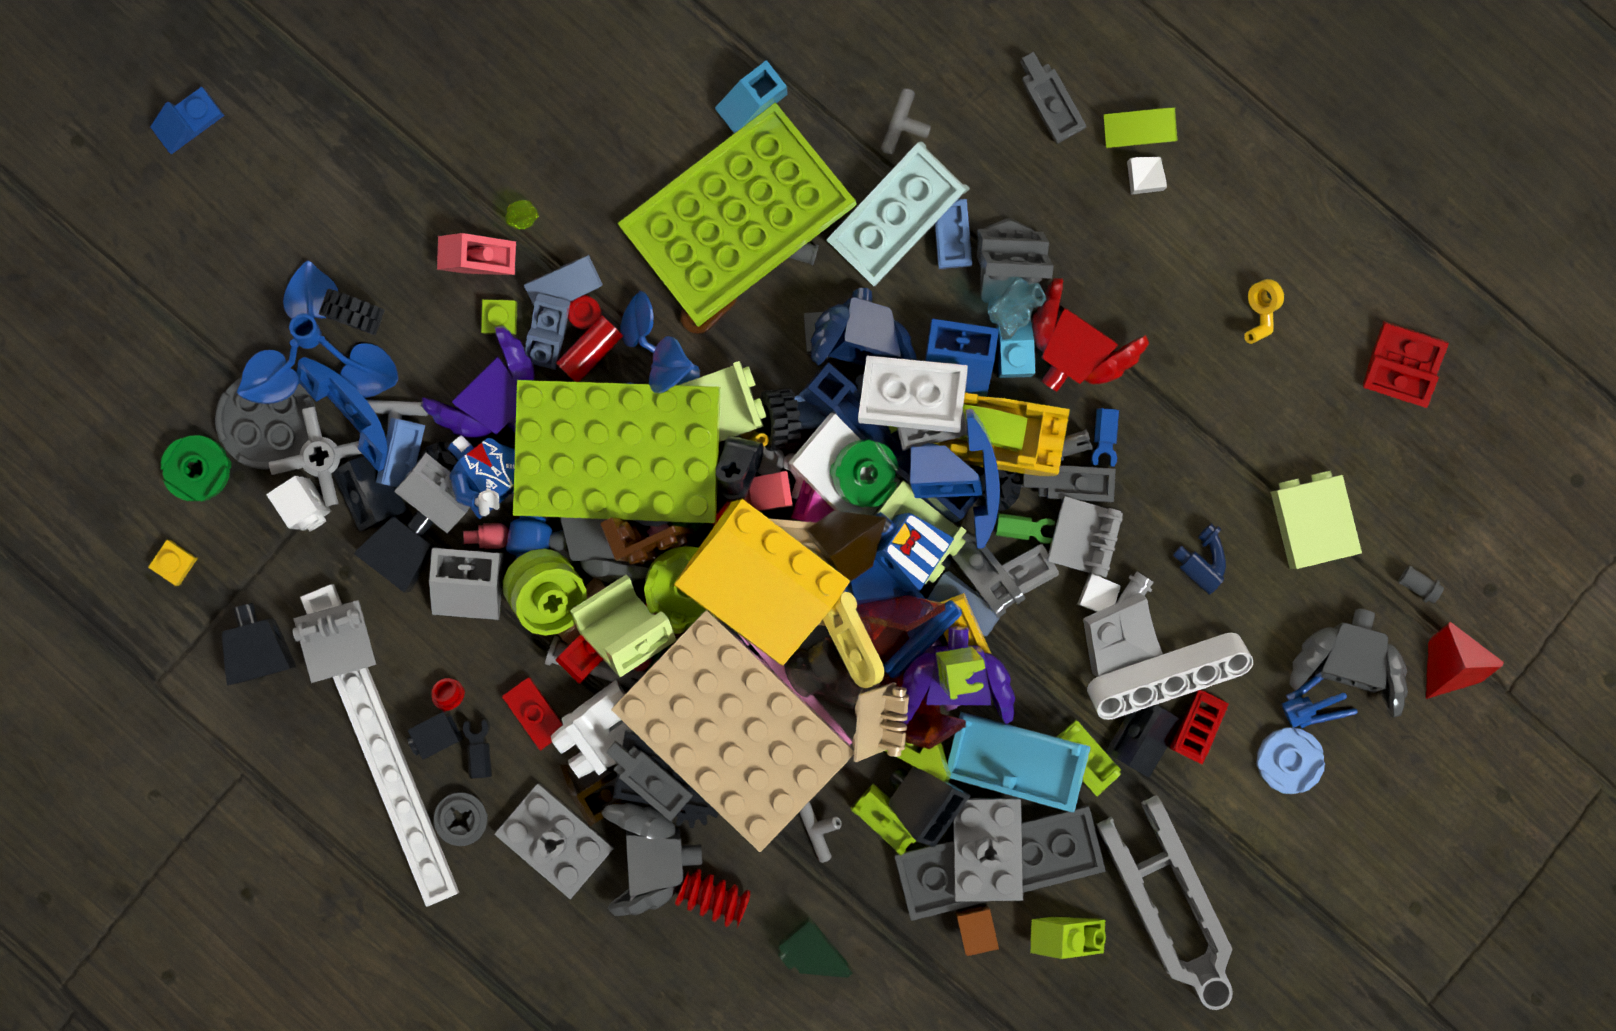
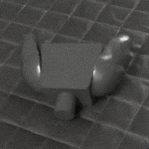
M561 517L563 530L552 532L549 539L551 550L561 551L568 549L572 561H580L582 569L588 575L602 582L613 583L624 575L630 578L631 583L636 580L646 579L650 566H641L638 563L629 564V562L616 561L600 524L607 519Z
M1355 609L1352 625L1341 623L1334 628H1323L1305 640L1302 644V651L1292 662L1293 671L1289 684L1296 691L1315 671L1314 676L1374 693L1380 691L1390 717L1395 718L1402 715L1405 698L1408 695L1405 679L1407 667L1400 652L1392 644L1388 643V636L1372 630L1375 613L1364 609Z
M629 802L626 804L608 805L601 813L604 818L626 830L629 889L609 904L607 909L612 915L637 916L648 909L656 910L662 907L673 897L678 885L683 883L682 866L702 865L701 844L681 846L680 829L675 827L672 821H669L654 807H642Z

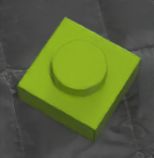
M482 300L481 333L496 334L495 327L505 326L512 335H516L517 301Z

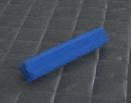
M952 600L947 601L884 664V671L891 678L897 679L917 657L922 655L962 615L961 608Z

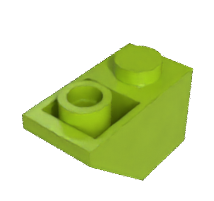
M1071 917L1032 919L1030 953L1059 959L1104 953L1106 941L1104 919Z

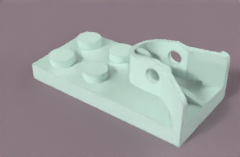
M918 142L832 233L827 241L873 286H876L961 195L970 188L966 184L963 185L926 149V145L923 142Z

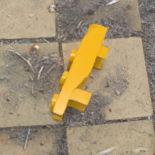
M965 393V405L999 410L1028 418L1022 450L1014 452L992 445L998 470L1036 476H1056L1059 474L1070 409L1005 398L981 397L977 394ZM956 438L934 443L939 446L945 445L966 464L983 467L982 450L970 451L967 441Z

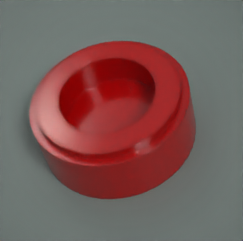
M582 295L570 302L568 319L579 329H589L601 316L599 304L590 296Z

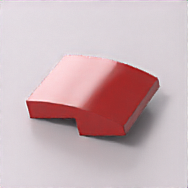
M1383 321L1367 368L1363 388L1427 408L1438 382L1439 376L1437 373L1449 343L1445 340Z

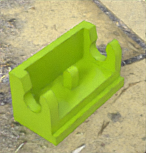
M973 647L936 652L940 686L950 699H957V695L977 692L984 687L982 682L974 684L966 682V679L973 676V672L985 669L984 659Z
M1077 720L1057 736V738L1090 746L1082 782L1095 796L1098 797L1103 790L1121 775V769Z
M873 783L850 809L901 856L910 843L914 844L916 840L889 807L890 798Z

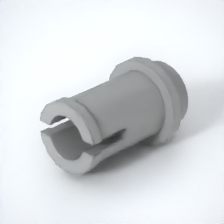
M1136 572L1134 576L1130 575L1131 581L1116 603L1139 593L1145 596L1147 591L1151 592L1153 590L1150 588L1153 581L1139 572Z

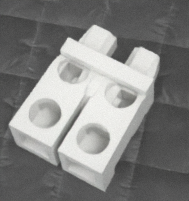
M617 680L587 700L572 713L562 718L563 726L551 735L553 744L561 754L575 744L580 749V753L568 760L570 767L578 778L594 770L600 775L607 770V767L616 764L617 762L606 753L607 749L615 740L623 745L625 730L633 731L611 710L626 694Z

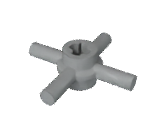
M315 407L302 409L309 440L302 446L300 455L269 462L271 474L274 475L303 468L307 473L319 478L325 507L339 504L331 474L338 468L340 459L362 454L358 450L359 441L337 446L332 440L322 437ZM317 448H321L323 452L328 451L329 457L324 459V465L319 466L318 462L312 461V456L317 454Z

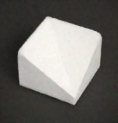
M1135 157L1127 161L1131 194L1164 191L1167 188L1161 157Z
M1089 573L1077 604L1099 612L1116 603L1121 586Z

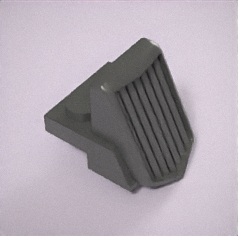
M1011 218L1001 220L984 229H978L977 259L981 265L980 296L983 302L1033 305L1037 301L1039 282L1042 278L1052 279L1054 266L1048 257L1049 241L1044 232L1034 231L1032 228Z

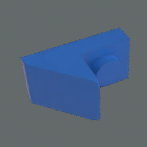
M200 87L176 106L169 101L165 103L150 127L168 152L173 154L225 115L203 87Z

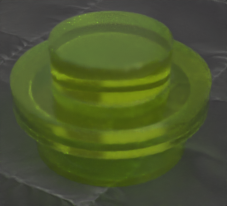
M522 200L514 202L506 208L505 220L509 226H513L516 229H525L534 224L539 214L530 201Z

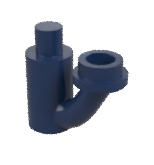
M1212 523L1198 536L1202 541L1201 545L1204 547L1208 544L1210 545L1212 565L1204 560L1196 551L1190 554L1183 546H1180L1173 554L1182 563L1179 568L1208 595L1213 593L1224 581L1225 578L1223 576L1226 570L1225 554L1218 536L1221 528L1219 526L1215 527Z

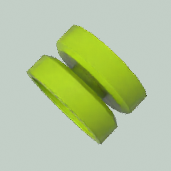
M538 549L519 556L508 567L503 579V594L509 606L516 614L522 626L535 634L544 636L559 634L572 627L575 622L570 610L587 600V590L582 579L574 571L569 561L557 551Z

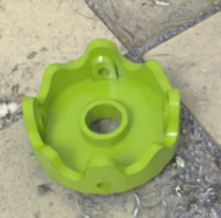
M685 546L667 550L655 559L646 575L644 592L649 612L657 614L662 611L668 617L672 630L676 634L688 629L706 611L705 608L673 585L699 549L696 547Z

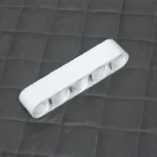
M1225 633L1098 676L1089 683L1087 692L1099 717L1107 720L1115 719L1242 676L1253 666V658L1238 634Z

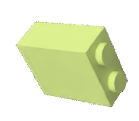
M1331 471L1311 475L1312 482L1300 485L1299 479L1279 483L1280 490L1271 492L1290 569H1299L1362 553L1343 475L1332 477Z

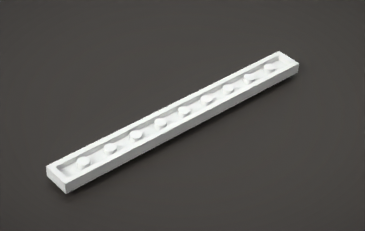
M334 584L300 597L307 614L342 605ZM368 667L333 677L426 907L458 894L459 890Z

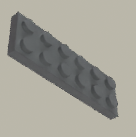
M1088 805L1075 808L1074 812L1062 811L1021 822L1023 893L1106 872ZM953 839L937 843L935 847L925 846L905 851L901 856L898 853L894 854L911 921L988 902H955Z

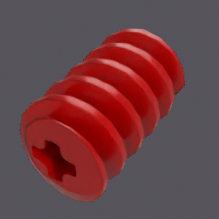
M697 868L692 875H688V871L675 905L679 906L686 899L688 900L687 911L691 912L698 904L700 905L701 917L709 910H712L713 922H716L724 915L725 927H728L736 920L738 928L750 900L751 891L747 889L741 896H738V885L734 884L726 891L725 879H721L714 886L713 874L710 873L702 881L701 869Z

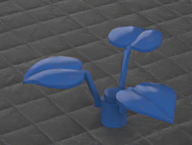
M306 261L295 272L284 294V309L292 319L289 330L294 338L290 341L289 360L286 361L283 354L275 350L258 352L246 364L237 393L246 400L261 404L277 403L290 397L299 385V376L291 369L295 364L297 347L299 346L310 349L318 344H322L342 363L347 364L343 367L340 375L351 383L364 398L375 396L395 386L398 382V372L390 356L378 346L367 343L358 344L352 349L349 359L322 336V332L314 317L326 318L318 313L327 289L338 291V289L327 275L321 272L312 262Z
M639 291L632 298L624 312L620 331L626 346L635 347L639 342L642 347L654 353L653 364L651 365L652 370L649 376L651 390L655 393H664L676 384L680 385L700 378L699 367L692 364L687 358L677 339L667 336L656 347L647 342L645 336L651 332L653 327V309L646 293Z

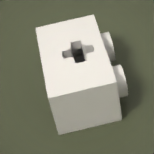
M294 476L266 494L289 529H300L302 531L308 529L312 531L326 522L324 516L332 512L329 507H325L324 499L310 478Z

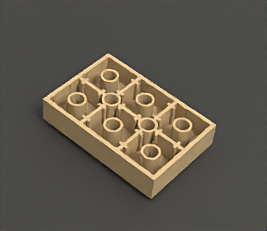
M707 610L611 709L759 852L778 835L854 755L853 747L724 623Z

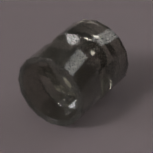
M828 637L809 646L808 651L802 650L791 656L784 664L785 673L792 687L798 694L806 698L822 690L825 684L831 685L848 674V669L834 641Z

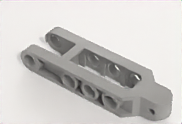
M1157 795L1141 802L1164 852L1137 865L1128 847L1122 841L1113 823V818L1110 817L1097 823L1099 833L1166 972L1170 974L1172 979L1191 985L1196 996L1205 1007L1212 1010L1226 1007L1233 995L1231 984L1225 974L1232 947ZM1169 864L1208 943L1206 954L1189 962L1179 960L1172 946L1174 943L1165 931L1158 917L1159 912L1150 900L1143 885L1142 877Z

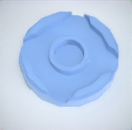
M1285 727L1273 731L1262 741L1257 752V767L1260 776L1269 787L1284 794L1302 793L1310 790L1319 782L1324 772V752L1321 744L1312 734L1299 728Z

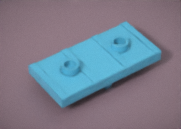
M960 712L948 760V768L951 779L1074 812L1090 746Z

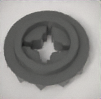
M457 792L445 797L438 804L434 814V826L438 835L445 842L455 846H466L474 843L482 836L486 830L488 814L483 802L478 800L473 794ZM454 809L460 813L472 811L469 815L470 817L466 820L469 824V829L462 824L455 825L453 828L450 827L456 819Z

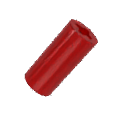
M601 315L556 364L575 382H580L623 335Z

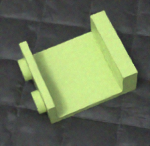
M740 361L733 363L734 366L680 384L682 386L721 387L719 442L726 440L729 436L735 437L763 427L761 419L767 417L761 399L754 400L750 387L756 384L750 367L743 368Z
M904 481L898 483L890 498L873 515L875 516L877 513L882 512L892 521L898 514L911 513L954 538L927 579V581L930 580L932 583L936 581L945 569L941 563L948 554L955 556L966 542L962 538L966 533L963 527L955 526L923 499L915 498L912 487Z
M624 575L570 610L579 633L619 677H622L676 641L668 617L662 611L656 615L649 612L648 607L636 596L631 580L627 575Z

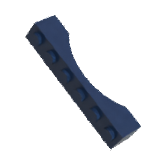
M828 362L815 374L799 395L825 418L830 413L836 414L860 439L886 445L894 453L898 462L899 471H896V477L900 482L904 481L911 486V449L902 451L898 432L891 433L888 426L859 423L860 392L852 382ZM980 496L921 499L950 522L955 523L965 516Z

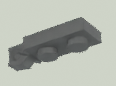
M1034 52L1023 57L1020 63L1027 75L1022 78L1025 85L1024 88L1056 145L1084 130L1087 126L1056 70H1052L1049 64L1042 67Z
M1060 465L1059 474L1056 476L1022 474L1021 487L1038 488V496L1046 497V499L1063 500V497L1066 496L1079 501L1114 502L1116 469Z
M615 740L607 749L606 753L618 763L614 770L619 774V778L669 821H672L693 796L692 792L645 752L640 751L635 746L628 751Z

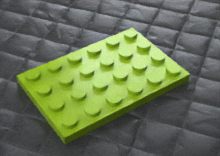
M775 102L621 220L618 225L699 327L857 204L851 194Z
M517 380L513 516L609 519L614 517L622 520L716 523L717 476L715 471L718 465L721 387L674 385L664 393H655L651 390L649 384Z

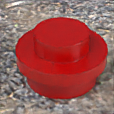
M450 678L439 680L432 689V701L442 711L456 708L462 702L465 695L462 684Z

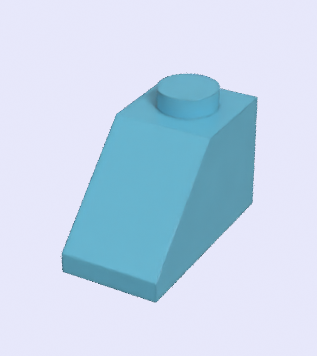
M1030 310L996 311V327L999 329L997 339L998 378L1032 377L1035 374V352Z

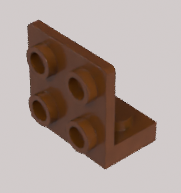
M611 517L600 523L615 560L626 561L629 564L640 562L641 566L654 562L659 556L658 553L668 548L670 550L676 547L687 546L689 544L687 539L696 535L693 528L671 526L646 538L639 523L636 524L633 520Z

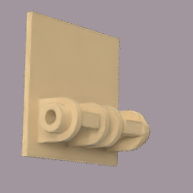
M893 682L859 694L855 705L857 722L856 733L852 741L854 749L853 762L861 761L885 750H888L887 754L890 756H901V751L905 749L906 733L900 731H905L907 725L895 721L907 720L908 716L906 713H908L909 695L906 694V688L896 687V683Z

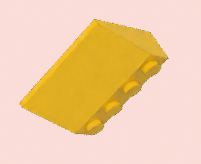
M739 499L730 503L673 585L783 666L832 609L850 580L745 500Z

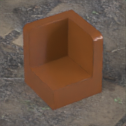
M988 905L955 912L967 956L999 949Z

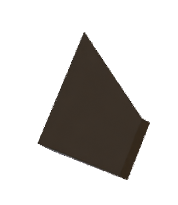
M832 511L806 531L829 565L851 582L873 567L887 517Z
M560 764L571 796L589 827L604 818L601 813L606 806L625 804L629 801L613 798L617 778L615 768H607L600 775L594 770L578 778L570 765Z

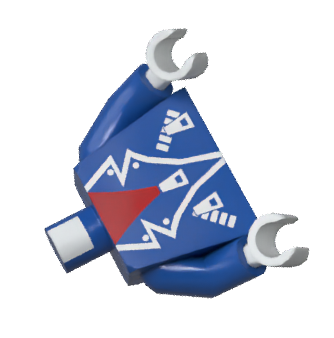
M462 435L450 444L448 450L459 460L449 475L456 501L470 507L479 519L488 515L493 508L498 510L499 504L514 493L515 449L499 444L491 438H487L474 448Z

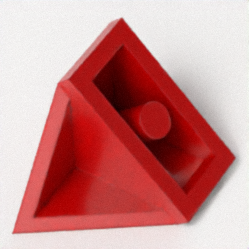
M1449 622L1433 635L1428 642L1426 699L1481 683L1500 669L1504 662L1453 623Z

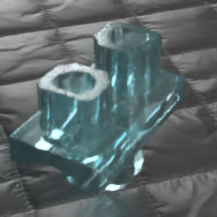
M1016 277L1001 296L992 298L988 304V314L991 322L999 325L1003 340L1011 339L1020 327H1025L1029 323L1031 312L1035 307L1042 306L1046 301V295L1038 283L1028 285L1027 281L1023 280L1022 277Z

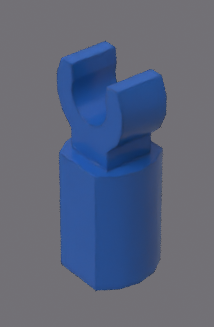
M1096 409L1094 442L1097 443V449L1091 455V463L1094 466L1098 465V457L1101 453L1109 456V467H1115L1117 463V454L1113 450V444H1117L1119 410Z

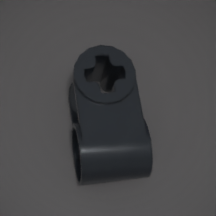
M729 436L726 439L723 453L715 471L717 479L720 481L719 494L723 500L733 502L744 499L747 496L754 476L762 462L764 452L762 442Z

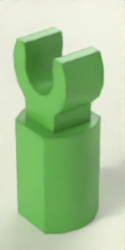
M998 513L995 536L1029 540V537L1033 536L1038 542L1048 544L1052 543L1053 538L1043 537L1040 530L1043 525L1054 526L1055 521L1045 518L1038 522H1032L1031 517Z

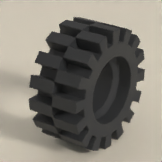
M327 289L318 314L355 329L376 335L385 310L347 294Z
M788 388L761 392L760 399L767 417L761 419L763 427L760 428V433L766 434L769 438V442L765 446L766 449L777 451L797 448V445L800 443L799 438H801L799 430L801 422L799 421L800 410H797L798 402L795 400L794 392Z

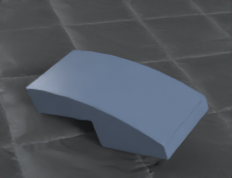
M589 255L527 282L524 287L534 305L538 293L572 301L601 287L603 284Z
M538 293L534 303L532 323L527 335L525 348L526 355L531 358L534 365L556 370V362L559 360L571 301Z
M950 571L945 572L927 600L932 604H936L964 593L982 634L988 636L999 618L994 615L978 591L971 589Z

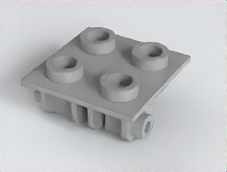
M1064 496L1047 561L1107 577L1112 554L1115 551V542L1118 539L1120 523L1123 520V513L1119 510L1106 509Z
M359 600L294 618L296 628H293V636L296 641H300L311 683L377 665Z

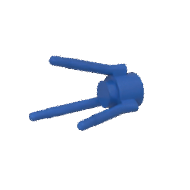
M1314 676L1296 691L1287 694L1288 701L1282 703V708L1291 727L1300 726L1301 729L1311 724L1355 715L1358 711L1352 708L1314 716L1317 710L1347 698L1346 693H1341L1312 704L1308 696L1302 698L1303 694L1324 679Z

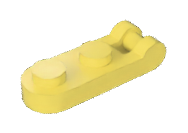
M844 592L823 618V621L854 682L862 688H869L883 680L884 667L856 611L857 602L855 597L849 592Z

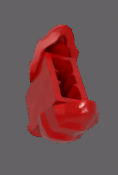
M1054 278L1051 281L1047 290L1040 295L1037 311L1032 318L1034 343L1043 352L1041 358L1052 365L1041 380L1045 385L1058 392L1068 376L1079 384L1083 381L1089 384H1104L1120 378L1125 370L1139 362L1140 355L1149 345L1146 335L1111 353L1118 344L1067 308L1063 309L1057 321L1063 290V278Z

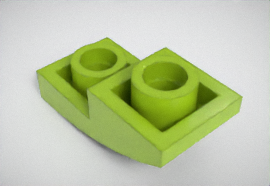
M1175 108L1104 114L1106 148L1177 141Z
M963 405L965 420V409H973L983 423L992 445L1014 452L1022 450L1028 418L999 410ZM967 436L957 438L968 442Z

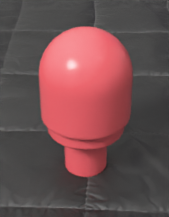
M483 523V525H478V530L463 531L464 544H479V548H484L485 550L502 549L507 544L509 529L502 523Z

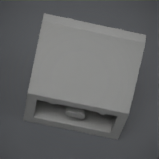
M432 548L429 578L432 615L499 620L505 553Z

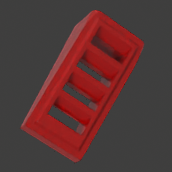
M1198 690L1169 749L1203 765L1229 703L1202 690ZM1201 701L1217 708L1215 715L1200 708ZM1196 713L1211 720L1209 727L1194 720ZM1193 726L1205 732L1204 737L1200 738L1190 733V727ZM1187 738L1200 744L1198 750L1184 745L1185 739Z

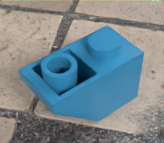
M766 60L741 79L715 107V110L735 134L772 104L778 103L787 96V86Z

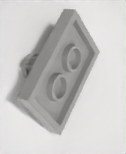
M540 782L494 834L569 899L576 894L615 848Z
M968 799L953 820L955 902L1023 900L1021 799Z

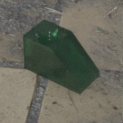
M810 916L779 942L778 948L781 952L778 956L790 970L795 967L800 974L846 978L853 974L851 965Z

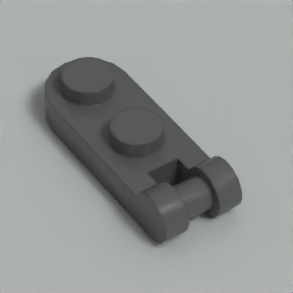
M965 533L962 538L966 542L958 553L952 557L957 566L988 604L994 615L1000 618L1006 613V608L1013 603L1018 605L1026 598L986 545L984 548L977 549L975 534ZM1003 586L1007 592L996 598L993 592Z

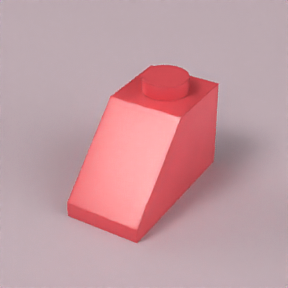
M465 233L438 236L437 270L468 274L515 275L516 242Z
M784 471L754 477L744 500L759 512L793 507L788 472Z

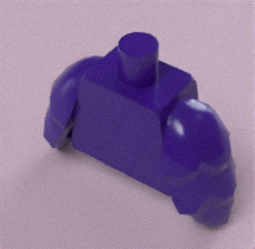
M505 326L495 327V332L507 367L499 357L494 359L452 401L459 409L436 400L422 398L421 407L425 412L432 416L436 424L450 429L453 434L462 435L467 438H480L487 436L491 432L497 434L505 425L516 433L517 380L535 381V373L531 358L526 355L521 341L513 337Z
M949 627L948 645L932 646L931 653L920 655L906 669L901 687L906 688V694L909 695L908 713H906L908 717L906 721L901 722L907 724L912 719L922 700H924L926 705H991L992 697L996 709L1006 725L1013 721V704L1016 699L1010 685L1011 677L1009 672L997 657L990 653H984L980 646H968L969 628ZM973 647L984 659L985 669L973 672V676L966 679V682L968 684L982 682L984 687L977 692L957 695V699H950L940 686L936 652Z

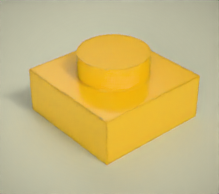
M166 540L148 568L175 586H179L198 558L172 540Z

